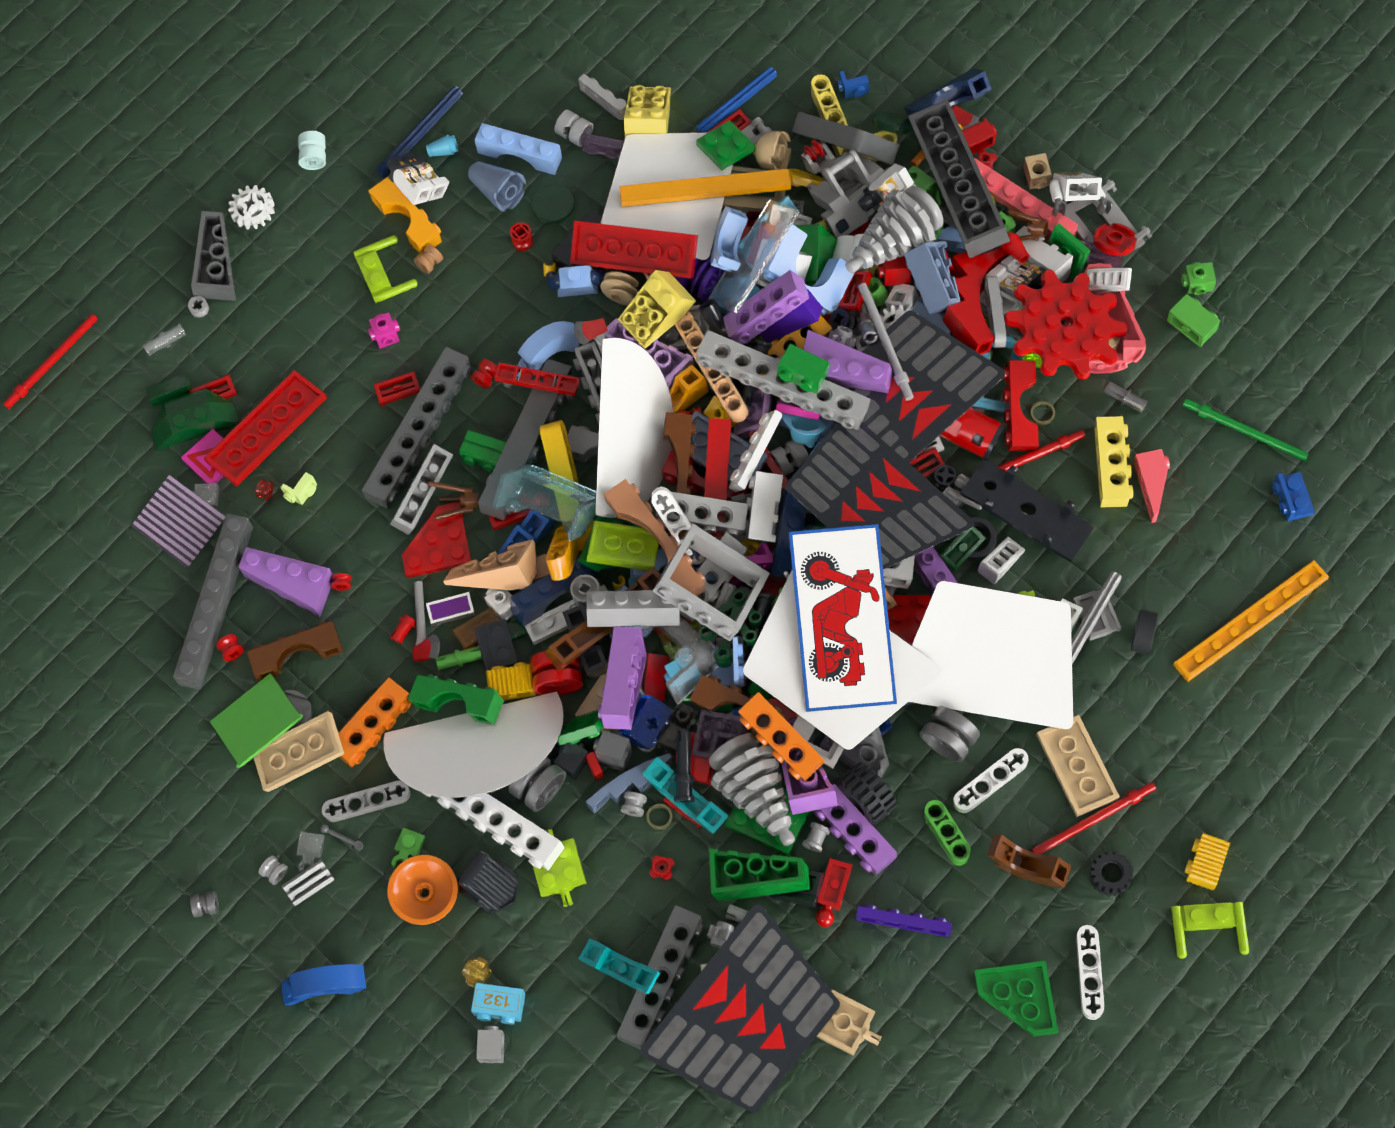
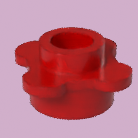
M984 149L979 150L976 159L993 169V163L997 160V155L987 153Z
M654 856L652 858V869L649 872L652 878H664L666 881L672 878L671 869L675 864L672 858Z

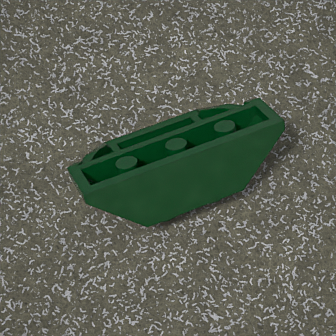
M205 388L165 401L151 432L156 449L159 451L205 436L212 429L217 432L236 426L240 421L234 403Z

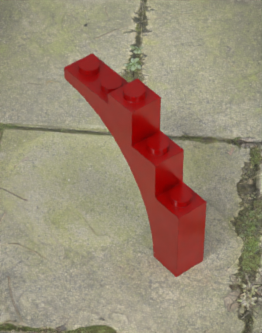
M996 247L992 251L984 254L981 253L972 258H969L967 252L958 253L951 259L955 269L951 276L955 277L961 302L948 306L942 321L957 340L981 355L990 351L995 336L987 326L981 311L979 299L980 286L985 280V276L1009 256L1001 247Z

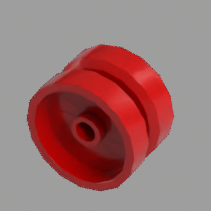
M546 651L540 652L530 659L531 672L535 675L532 678L534 693L544 695L557 692L561 696L574 693L583 687L582 674L578 671L581 667L580 657L576 658L561 671H558L545 655Z

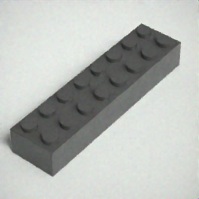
M948 99L908 116L969 258L1009 242L1006 228Z

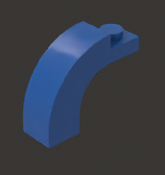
M353 964L307 969L289 975V979L281 982L284 1005H294L308 998L320 995H351L366 989L364 966Z

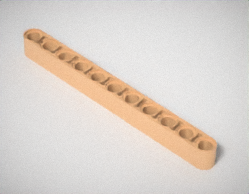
M643 273L647 280L652 275L651 273ZM688 310L685 316L674 325L696 360L697 350L700 346L698 344H701L705 336ZM697 362L730 419L734 422L744 421L749 411L731 379L722 375L719 371L705 368Z

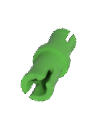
M479 645L459 651V649L454 650V653L437 657L438 671L457 665L462 667L465 663L482 660Z

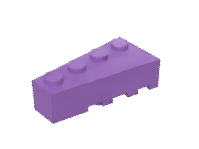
M808 330L804 350L830 362L829 372L825 380L839 386L889 393L893 375L889 363Z
M248 547L245 548L239 564V569L244 577L266 589L272 590L284 599L294 602L297 606L312 612L317 617H321L331 589V583L333 582L331 579L333 574L330 568Z
M614 626L606 681L602 693L603 701L598 709V717L602 719L604 728L629 730L632 728L647 660L641 628Z
M796 718L790 719L787 722L793 726ZM785 739L777 740V744H783ZM797 749L790 753V759L793 761H799L803 756V752ZM785 761L781 763L792 815L838 805L835 789L821 766L804 781L801 777L798 780L793 777L788 771L790 766Z

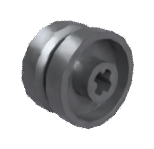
M939 706L931 716L933 723L928 722L925 724L920 732V737L931 749L941 756L960 763L969 753L967 746L975 744L980 736V732L963 715L950 708Z
M548 757L530 773L509 786V792L518 800L525 798V805L534 812L543 809L553 799L566 778V771L557 764L550 766L551 761Z

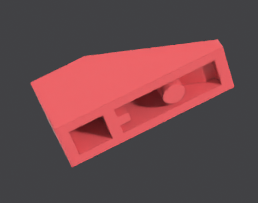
M1162 449L1136 454L1133 463L1151 523L1157 520L1167 471L1170 469L1169 459L1167 456H1164Z

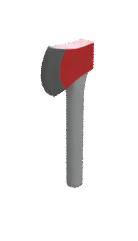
M604 318L593 321H576L574 334L581 344L586 345L594 339L602 356L603 339H605V332L608 331Z
M416 581L414 582L417 641L416 646L413 647V661L419 663L429 659H437L440 651V641L434 634L428 638L426 637L423 582Z

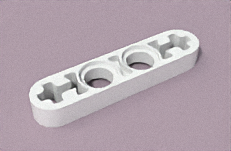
M658 487L652 492V504L671 535L680 543L682 539L678 537L679 532L689 530L692 525L672 493L665 487ZM659 494L666 496L665 499L668 505L666 509L661 500L657 501ZM672 511L677 512L680 517L677 521L671 522L667 519L668 513ZM687 547L685 553L690 557L693 564L698 565L705 561L706 557L701 554L699 557L696 555L691 556L692 548Z
M1013 749L955 794L953 801L955 809L961 813H968L1026 768L1028 763L1027 753L1023 749ZM1013 756H1016L1017 758L1021 756L1022 764L1020 765V763L1017 762L1014 765H1012L1010 770L1008 765H1010L1013 762ZM997 768L1004 769L1006 777L1004 779H997L994 777L993 771ZM979 782H984L988 785L989 789L986 793H979L975 789V785ZM971 789L974 796L968 800V806L965 804L959 805L960 797L966 799L970 796V791L968 790Z
M1084 925L1079 928L1076 934L1081 1010L1086 1018L1095 1020L1101 1017L1104 1011L1099 935L1093 926ZM1085 931H1089V935L1094 937L1091 938L1089 944L1090 948L1095 947V950H1081V947H1086L1085 938H1081ZM1086 954L1093 955L1096 959V964L1091 967L1086 966L1082 961L1083 956ZM1087 978H1093L1097 981L1098 987L1095 990H1088L1085 987L1084 981ZM1099 994V997H1094V1005L1099 1007V1009L1096 1010L1095 1014H1092L1091 1010L1086 1008L1091 1003L1090 997L1085 998V995L1093 996Z

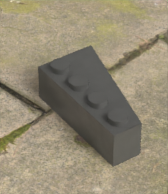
M202 211L191 283L193 296H202L205 299L236 301L223 213Z

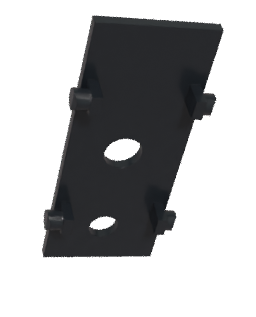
M984 459L964 486L960 495L981 505L987 512L1071 563L1095 526L1072 513L1076 506L1074 502L1069 500L1062 507L1015 478L1019 471L1017 467L1012 465L1005 472ZM984 483H993L995 490L986 489ZM1022 504L1031 505L1035 510V514H1024L1020 506Z

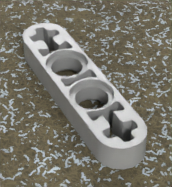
M985 276L984 290L991 332L995 336L992 345L993 348L1005 347L1006 329L998 277Z
M394 781L330 799L323 804L322 814L328 821L338 822L402 804L410 798L411 791L404 782ZM401 787L402 790H405L402 792L401 797H398L397 794H393L397 792V788ZM386 790H389L390 794H392L390 795L392 800L388 801ZM375 793H382L384 795L383 801L379 804H374L371 801ZM353 799L361 801V806L357 810L349 808V804ZM343 802H344V807H345V809L347 810L346 813H344V811H343L342 809H340V808H343V806L341 805V803H343ZM331 806H334L336 809H339L335 811L334 816H332L330 813H327L331 811Z

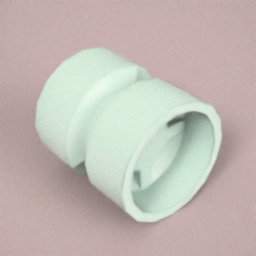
M317 131L301 133L298 137L299 165L308 170L323 168L326 164L325 136Z

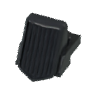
M478 850L457 879L458 893L492 915L494 911H501L515 903L519 886L517 879L519 876L503 863Z

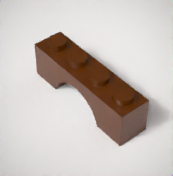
M324 621L317 624L314 628L299 630L295 635L279 637L270 644L257 645L248 651L247 654L254 676L260 682L270 673L273 677L280 676L284 661L297 651L309 650L315 652L324 660L343 653L344 649L333 621Z
M709 674L708 677L701 676L690 701L713 712L718 707L726 704H737L743 707L754 695H750L748 698L741 694L742 690L731 684L729 687L720 684L721 679ZM772 705L778 711V713L786 720V716L782 715L784 711ZM761 716L757 721V725L759 727L768 726L770 718ZM752 728V732L755 733V734H758V733ZM777 733V734L774 736V738H773V741H774V742L776 741V739H777L779 733Z

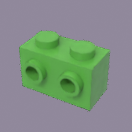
M1188 294L1169 311L1167 318L1171 325L1199 347L1217 331L1220 323L1214 312L1205 309L1196 298H1191Z

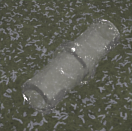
M179 323L165 333L160 332L158 337L143 344V347L147 354L151 356L164 347L169 348L171 343L187 334Z

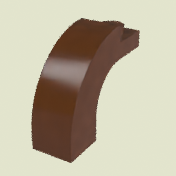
M994 834L987 856L994 860V865L1017 877L1051 887L1065 888L1072 867L1059 857L1040 855L1025 850L1002 834Z

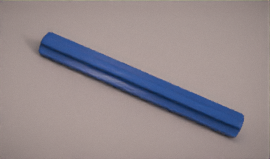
M772 67L767 68L696 126L697 133H707L775 79L777 72Z

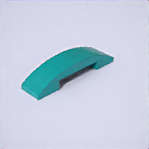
M658 757L643 772L642 776L663 796L712 834L728 818L726 813L711 801H707L693 788L692 797L695 798V802H674L676 797L675 771Z
M590 938L578 958L600 972L646 994L650 993L660 974L658 971L642 963H637Z

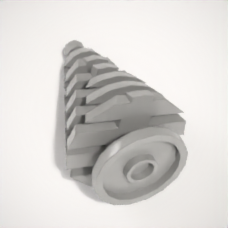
M917 186L908 187L903 192V195L900 190H890L884 198L885 201L878 208V213L873 217L872 224H869L864 233L865 235L859 241V245L853 250V259L851 258L846 262L845 267L847 271L855 273L860 267L867 269L873 267V264L879 265L884 263L885 260L891 261L897 257H903L905 253L919 245L936 240L934 232L943 226V216L934 199Z
M746 733L731 739L719 747L709 759L710 766L719 771L712 778L711 785L716 790L722 791V795L727 799L733 800L736 807L746 809L744 812L750 818L757 816L755 821L763 828L767 827L766 831L772 836L778 835L780 837L779 840L784 846L791 845L795 841V837L788 829L792 823L790 816H785L789 809L784 801L786 797L783 787L780 788L783 783L781 774H778V771H780L779 763L771 754L774 749L770 745L759 747L760 741L755 737L757 735L755 733Z

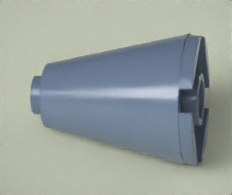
M476 162L469 168L468 177L471 182L497 209L503 212L507 208L511 210L522 199L525 192L522 190L523 183L526 185V180L519 172L482 162Z

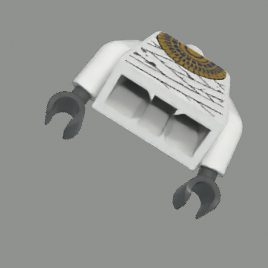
M1081 172L1054 173L1053 179L1050 181V193L1052 201L1055 203L1052 210L1053 216H1057L1058 211L1064 216L1067 209V204L1064 201L1073 200L1099 201L1100 204L1096 211L1100 215L1104 211L1108 214L1113 204L1110 200L1105 199L1106 195L1101 187L1102 178Z

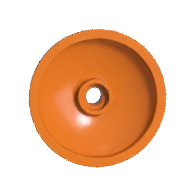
M430 855L414 856L403 861L392 873L387 889L388 900L394 912L404 921L416 925L431 924L445 917L454 906L458 894L457 879L450 866L440 858ZM428 890L429 895L427 897H422V892Z

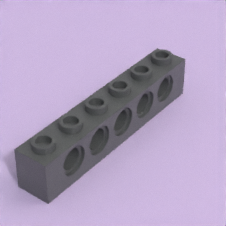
M675 905L648 964V967L658 971L660 974L668 975V980L663 984L655 982L649 994L639 990L636 991L616 1035L618 1040L641 1050V1047L653 1033L656 1024L662 1022L665 1015L663 1008L666 1002H671L675 993V989H673L675 981H680L685 970L682 967L686 958L690 959L695 946L692 943L695 937L699 938L703 931L704 924H701L702 918L700 915ZM679 931L688 933L687 938L684 940H677L675 935ZM670 952L678 954V958L674 962H668L665 957ZM651 995L659 998L657 1004L653 1006L646 1004V999ZM640 1017L649 1019L648 1025L643 1028L636 1026V1021Z

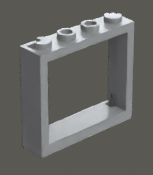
M692 524L679 543L652 592L679 608L680 611L693 617L700 624L707 626L719 636L731 641L743 625L770 573L695 524ZM688 546L752 587L735 621L670 580Z

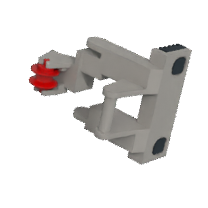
M812 140V146L804 145L805 151L801 154L806 170L813 174L822 173L825 181L817 186L810 183L807 185V188L815 203L827 210L821 216L825 220L824 222L827 224L826 226L829 231H831L830 233L838 239L839 236L848 235L867 222L868 217L875 212L873 208L868 212L863 211L858 201L865 195L862 190L869 187L890 167L883 170L880 166L853 149L848 151V154L844 152L835 158L825 142ZM844 177L849 181L856 179L864 185L846 197L837 181Z

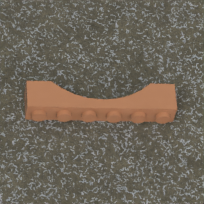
M625 479L604 493L606 503L618 519L630 521L649 532L659 542L669 563L679 543L673 535L669 537L664 531L667 528L660 518L655 519L652 515L653 509L647 500L643 502L640 499L639 495L641 493L634 483L630 485ZM684 553L670 580L698 596L705 591L704 582H706V579L699 570L695 572L691 566L693 564L687 553Z

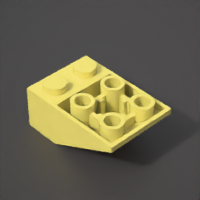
M642 85L630 87L624 116L625 138L630 134L668 133L671 87H644Z
M655 270L618 320L643 348H647L682 319L696 300L670 272Z

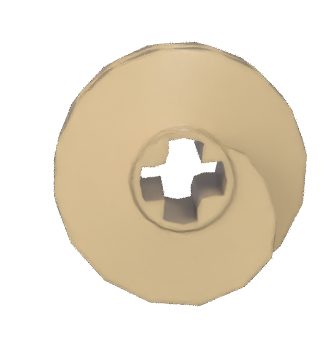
M608 272L605 274L600 288L605 296L612 301L628 306L638 293L634 287H637L639 283L635 278L625 273Z

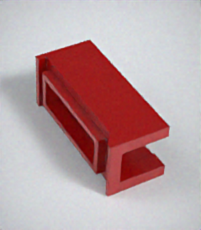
M984 118L983 122L976 123L962 130L972 155L981 149L995 145L997 131L994 125L989 124L986 118Z

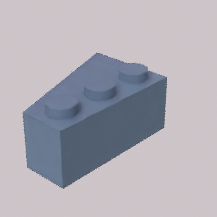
M946 241L923 243L904 254L906 265L912 272L915 286L920 291L924 308L929 314L941 313L948 306L961 302L955 277H951L949 267L952 266L951 259H946L944 250L948 247Z

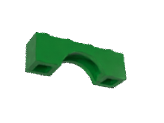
M427 674V676L417 675L408 700L416 708L437 712L447 702L463 700L466 703V713L477 722L495 725L504 700L498 695V691L491 687L481 689L472 683H465L463 685L449 678L444 681L430 674Z

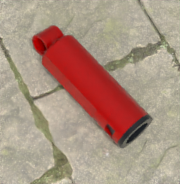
M969 408L940 436L988 460L1005 428V424L973 408Z

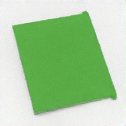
M270 673L213 718L210 723L236 760V766L240 768L299 722L303 715L297 712Z

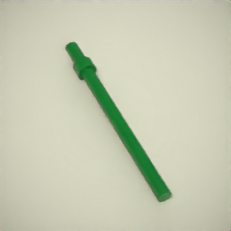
M1187 398L1183 404V407L1199 413L1198 416L1204 419L1208 417L1303 461H1306L1309 453L1211 410L1212 407L1206 404L1200 405Z

